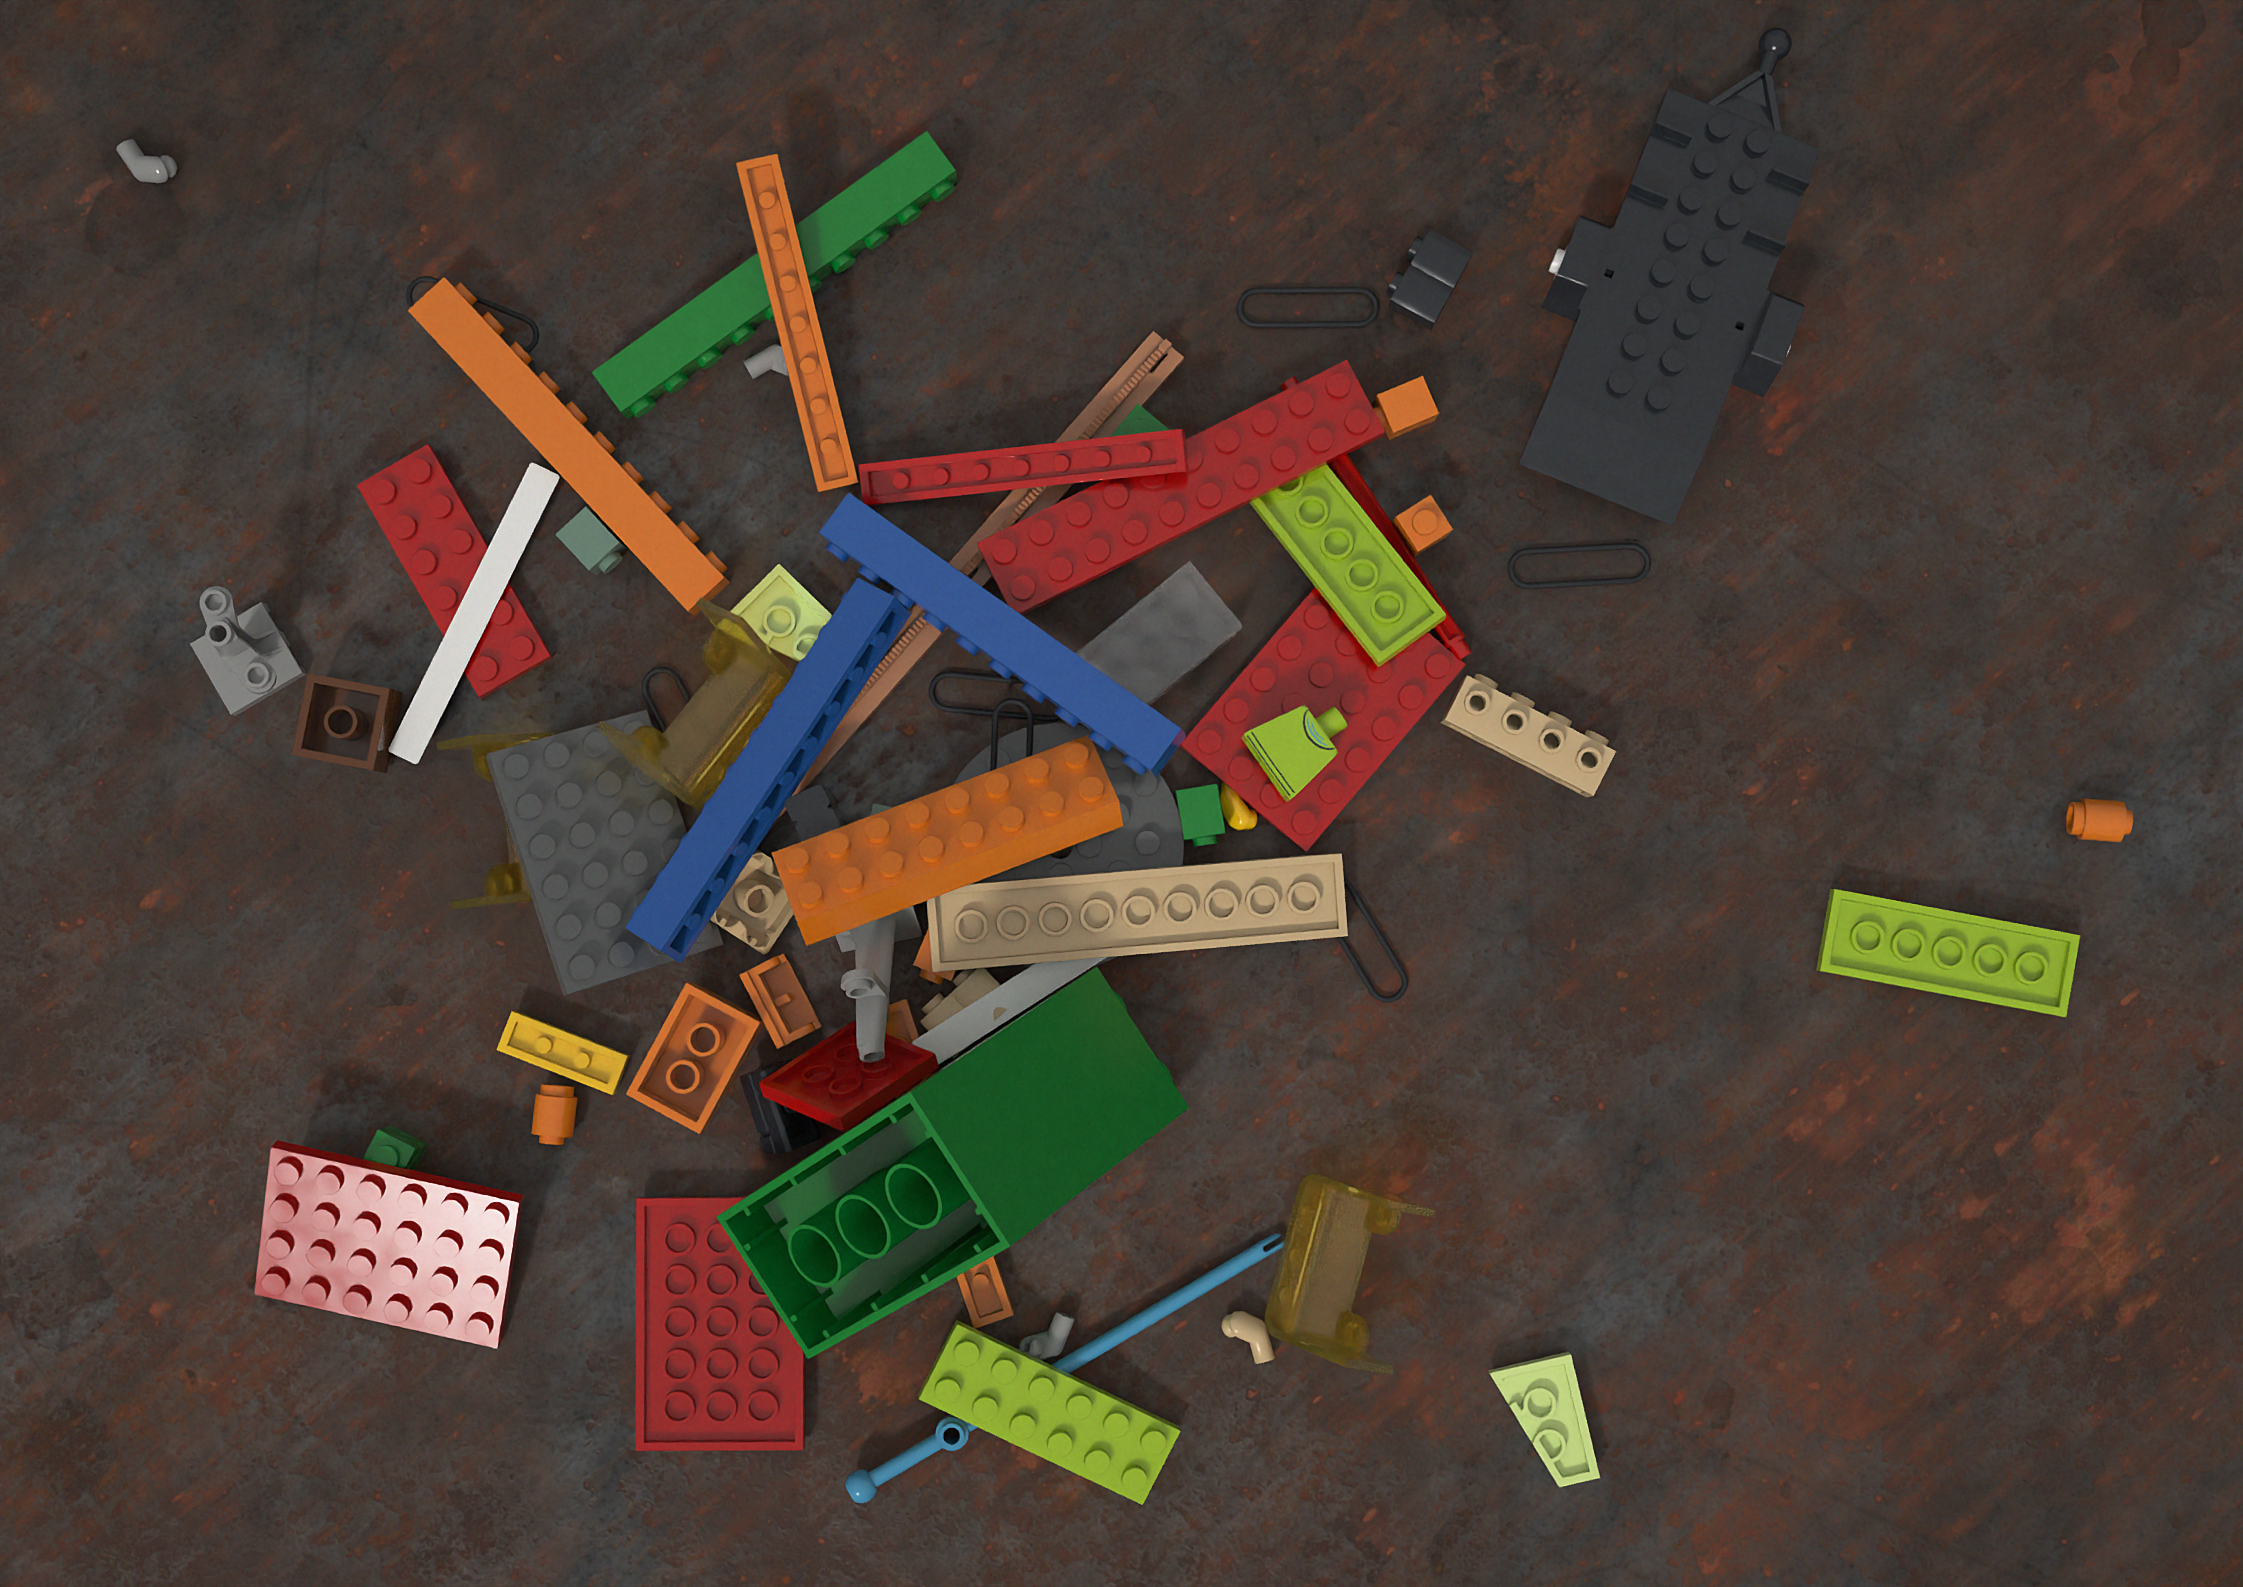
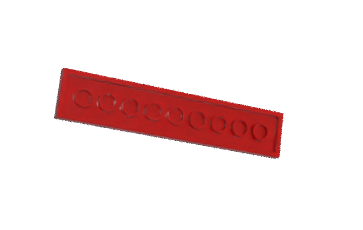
M1345 360L1186 439L1189 471L1103 480L976 544L1006 604L1019 614L1024 615L1383 437L1385 431L1350 364Z

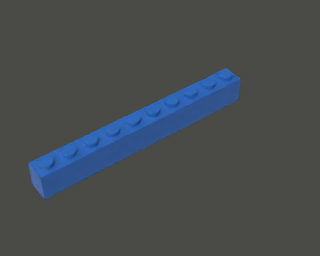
M850 493L846 495L819 531L828 542L825 549L843 563L848 558L858 563L861 567L857 572L875 586H878L883 581L893 588L890 595L894 596L907 609H910L913 604L926 612L922 617L923 620L941 633L946 627L958 635L955 642L973 656H976L979 651L992 659L988 666L1008 680L1013 674L1025 684L1021 688L1022 691L1040 704L1045 698L1055 704L1058 708L1054 713L1066 723L1075 728L1078 722L1090 729L1091 733L1088 738L1107 752L1113 746L1125 754L1122 762L1142 776L1147 770L1157 777L1186 738L1183 730Z
M857 578L852 587L843 595L840 605L828 623L821 628L817 640L805 658L797 664L795 673L783 691L776 696L771 709L759 727L752 732L749 742L737 760L728 768L725 778L714 795L706 801L702 813L690 831L682 837L678 849L666 867L658 873L654 885L642 903L633 911L632 918L625 927L627 930L680 964L682 963L785 807V801L792 796L911 616V613L894 596L860 578Z

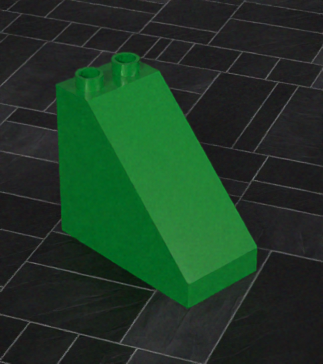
M1095 967L716 1217L802 1351L810 1359L1012 1246L1189 1109V1106L1174 1085L1168 1068L1157 1059L1128 1015L1123 999L1111 989L1098 967Z

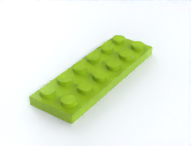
M1327 464L1250 502L1251 506L1378 667L1446 619L1445 612Z
M1830 889L1816 971L2066 1017L2080 935Z
M958 1320L955 1321L918 1394L919 1400L1141 1505L1146 1500L1181 1432L1178 1425Z

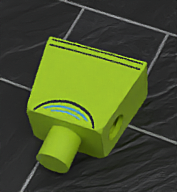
M1303 705L1249 730L1241 739L1287 803L1338 754L1330 738L1348 727V725L1334 706L1317 718H1314L1308 708Z

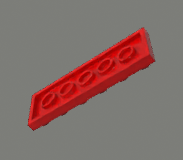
M427 444L357 484V487L441 633L445 636L489 544L433 447ZM508 581L464 670L478 697L482 699L553 658L510 581Z

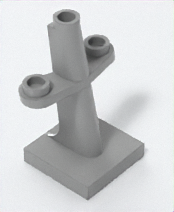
M213 586L203 592L200 598V609L207 628L205 635L190 643L231 715L236 716L307 674L304 668L299 666L289 647L291 645L284 633L278 630L268 613L270 609L267 604L260 602L237 616L233 597L227 589Z
M915 905L835 935L842 952L855 950L856 969L848 971L842 976L841 988L846 991L848 997L856 999L857 1048L860 1060L863 1062H876L885 1057L884 1045L886 1024L889 1021L890 1014L889 992L894 942L923 936L921 921Z

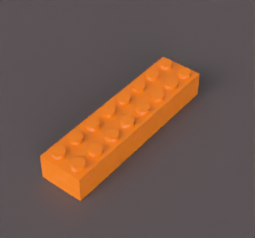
M1089 734L772 852L774 862L806 946L1124 826L1119 799L1092 740L1088 738Z

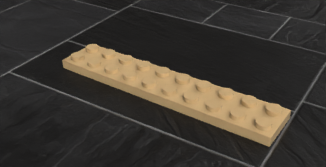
M1339 852L978 882L926 901L932 972L1348 936L1342 853Z

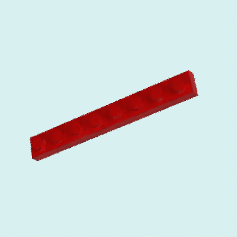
M1185 429L858 465L862 500L866 505L1189 471Z

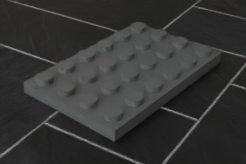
M647 710L488 753L485 757L563 996L676 961L625 928L632 918L633 911L642 903L654 885L658 873L666 867L678 849L682 837L687 833ZM709 920L686 957L724 945L716 923Z

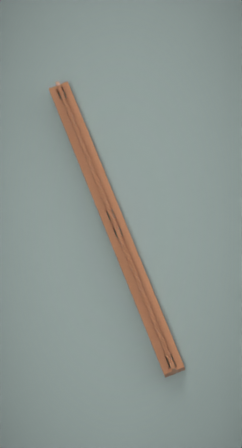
M1153 331L1055 443L1111 437L1112 433L1137 404L1142 407L1145 406L1182 364L1184 357L1172 347L1171 342L1167 339L1163 340ZM1165 355L1166 357L1163 359V361L1155 368V370L1152 373H1150V370ZM1076 483L1012 490L949 564L967 577L975 569H978L970 579L984 588L993 576L976 543L1060 502ZM913 604L908 609L911 616L792 796L806 790L946 632L947 627L941 633L922 619L926 612ZM786 807L783 808V810L781 811V813L779 814V816L777 817L769 831L787 812Z

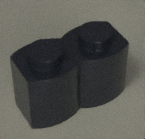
M1431 229L1424 239L1417 236L1406 255V258L1412 261L1405 274L1397 271L1386 291L1387 294L1392 296L1388 307L1432 330L1474 252Z

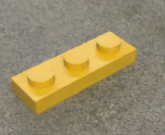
M518 1011L511 1012L497 1050L611 1095L616 1094L631 1056Z

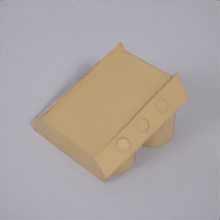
M756 849L710 919L763 955L769 952L794 914L775 862Z

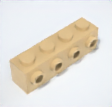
M1476 673L1474 678L1467 675L1462 679L1440 723L1585 797L1594 796L1616 753L1615 750L1607 747L1608 739L1590 730H1586L1584 735L1570 728L1572 721L1558 713L1550 711L1548 716L1534 710L1535 702L1515 692L1509 697L1497 691L1498 684L1481 674Z

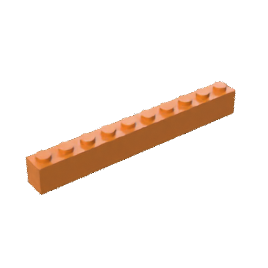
M443 277L408 310L410 314L680 604L695 616L730 583L723 575L728 568L712 551H709L706 555L702 553L695 545L700 539L698 535L684 521L678 525L674 523L667 515L672 509L670 505L656 491L650 495L647 494L639 485L644 480L643 476L628 461L622 466L611 455L616 450L615 446L600 431L594 436L583 425L588 420L587 416L572 401L566 406L555 395L561 390L560 387L544 371L537 376L528 366L533 360L532 357L516 341L509 346L500 336L505 331L504 327L489 312L482 316L472 306L477 301V298L461 282L454 287Z

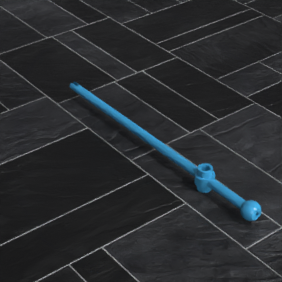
M1274 1233L1051 1365L1067 1373L1073 1372L1278 1251L1284 1246L1285 1240L1264 1251L1263 1246L1274 1241L1281 1234ZM953 1415L945 1416L939 1421L936 1433L870 1472L867 1470L852 1472L845 1481L847 1491L854 1502H869L875 1497L878 1486L943 1448L948 1451L961 1449L968 1440L969 1432L978 1427ZM955 1428L959 1431L960 1435L951 1438L946 1435L945 1430Z

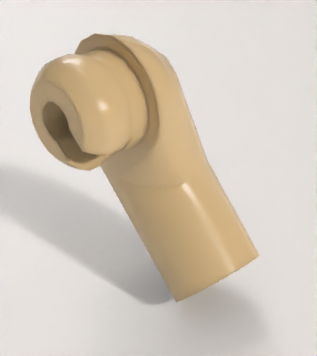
M1234 1311L1223 1318L1221 1327L1224 1334L1228 1337L1236 1336L1249 1342L1255 1364L1264 1363L1275 1358L1266 1325L1261 1319L1244 1311Z

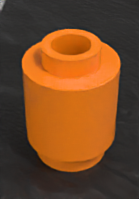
M2081 798L2079 802L2071 801L2068 805L2066 831L2070 835H2076L2078 839L2121 842L2124 834L2129 835L2131 833L2133 814L2131 810H2126L2124 801Z
M541 1084L540 1094L535 1095L531 1134L539 1135V1143L564 1145L565 1137H573L578 1100L577 1097H574L575 1087Z

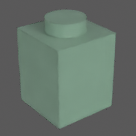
M586 506L555 534L579 561L596 576L601 571L606 574L613 570L622 561L621 553L626 549V546Z

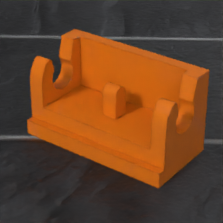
M785 953L775 956L739 975L777 1049L822 1027Z

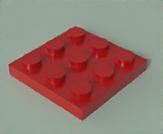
M852 1021L760 1081L759 1085L763 1097L845 1132L858 1125L861 1120L877 1109L888 1105L892 1099L911 1086L919 1084L924 1077L938 1069L939 1066L935 1053L888 1034H885V1057L876 1062L861 1061L857 1048L856 1022Z

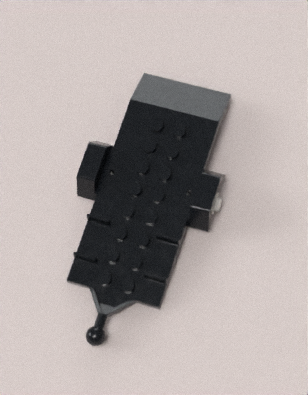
M1779 27L1770 28L1761 35L1758 47L1762 57L1756 71L1708 103L1701 102L1668 88L1613 227L1578 214L1575 220L1577 224L1565 251L1557 249L1548 270L1555 275L1541 308L1575 321V324L1518 464L1672 526L1702 461L1730 385L1732 384L1764 397L1785 361L1805 308L1804 304L1767 289L1780 254L1787 245V242H1785L1803 194L1811 182L1809 178L1820 152V149L1782 134L1772 74L1777 61L1789 54L1792 47V39L1786 30Z

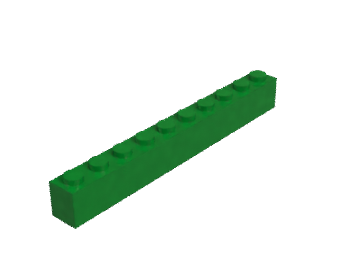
M927 131L795 225L812 294L822 286L821 280L833 271L836 274L845 271L855 262V255L866 247L869 250L877 248L889 237L887 232L900 223L902 226L910 224L921 215V208L933 199L935 202H939L954 191V184L958 182L956 170ZM758 253L592 372L619 411L627 419L633 415L639 418L647 414L655 407L656 403L654 400L667 391L669 394H672L683 388L689 382L688 376L700 367L705 370L715 365L722 358V351L733 343L739 346L748 341L756 333L754 328L768 319L769 322L775 321Z

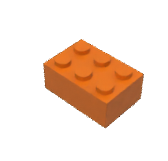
M694 981L687 982L626 1095L698 1134L707 1131L764 1026L761 1017Z

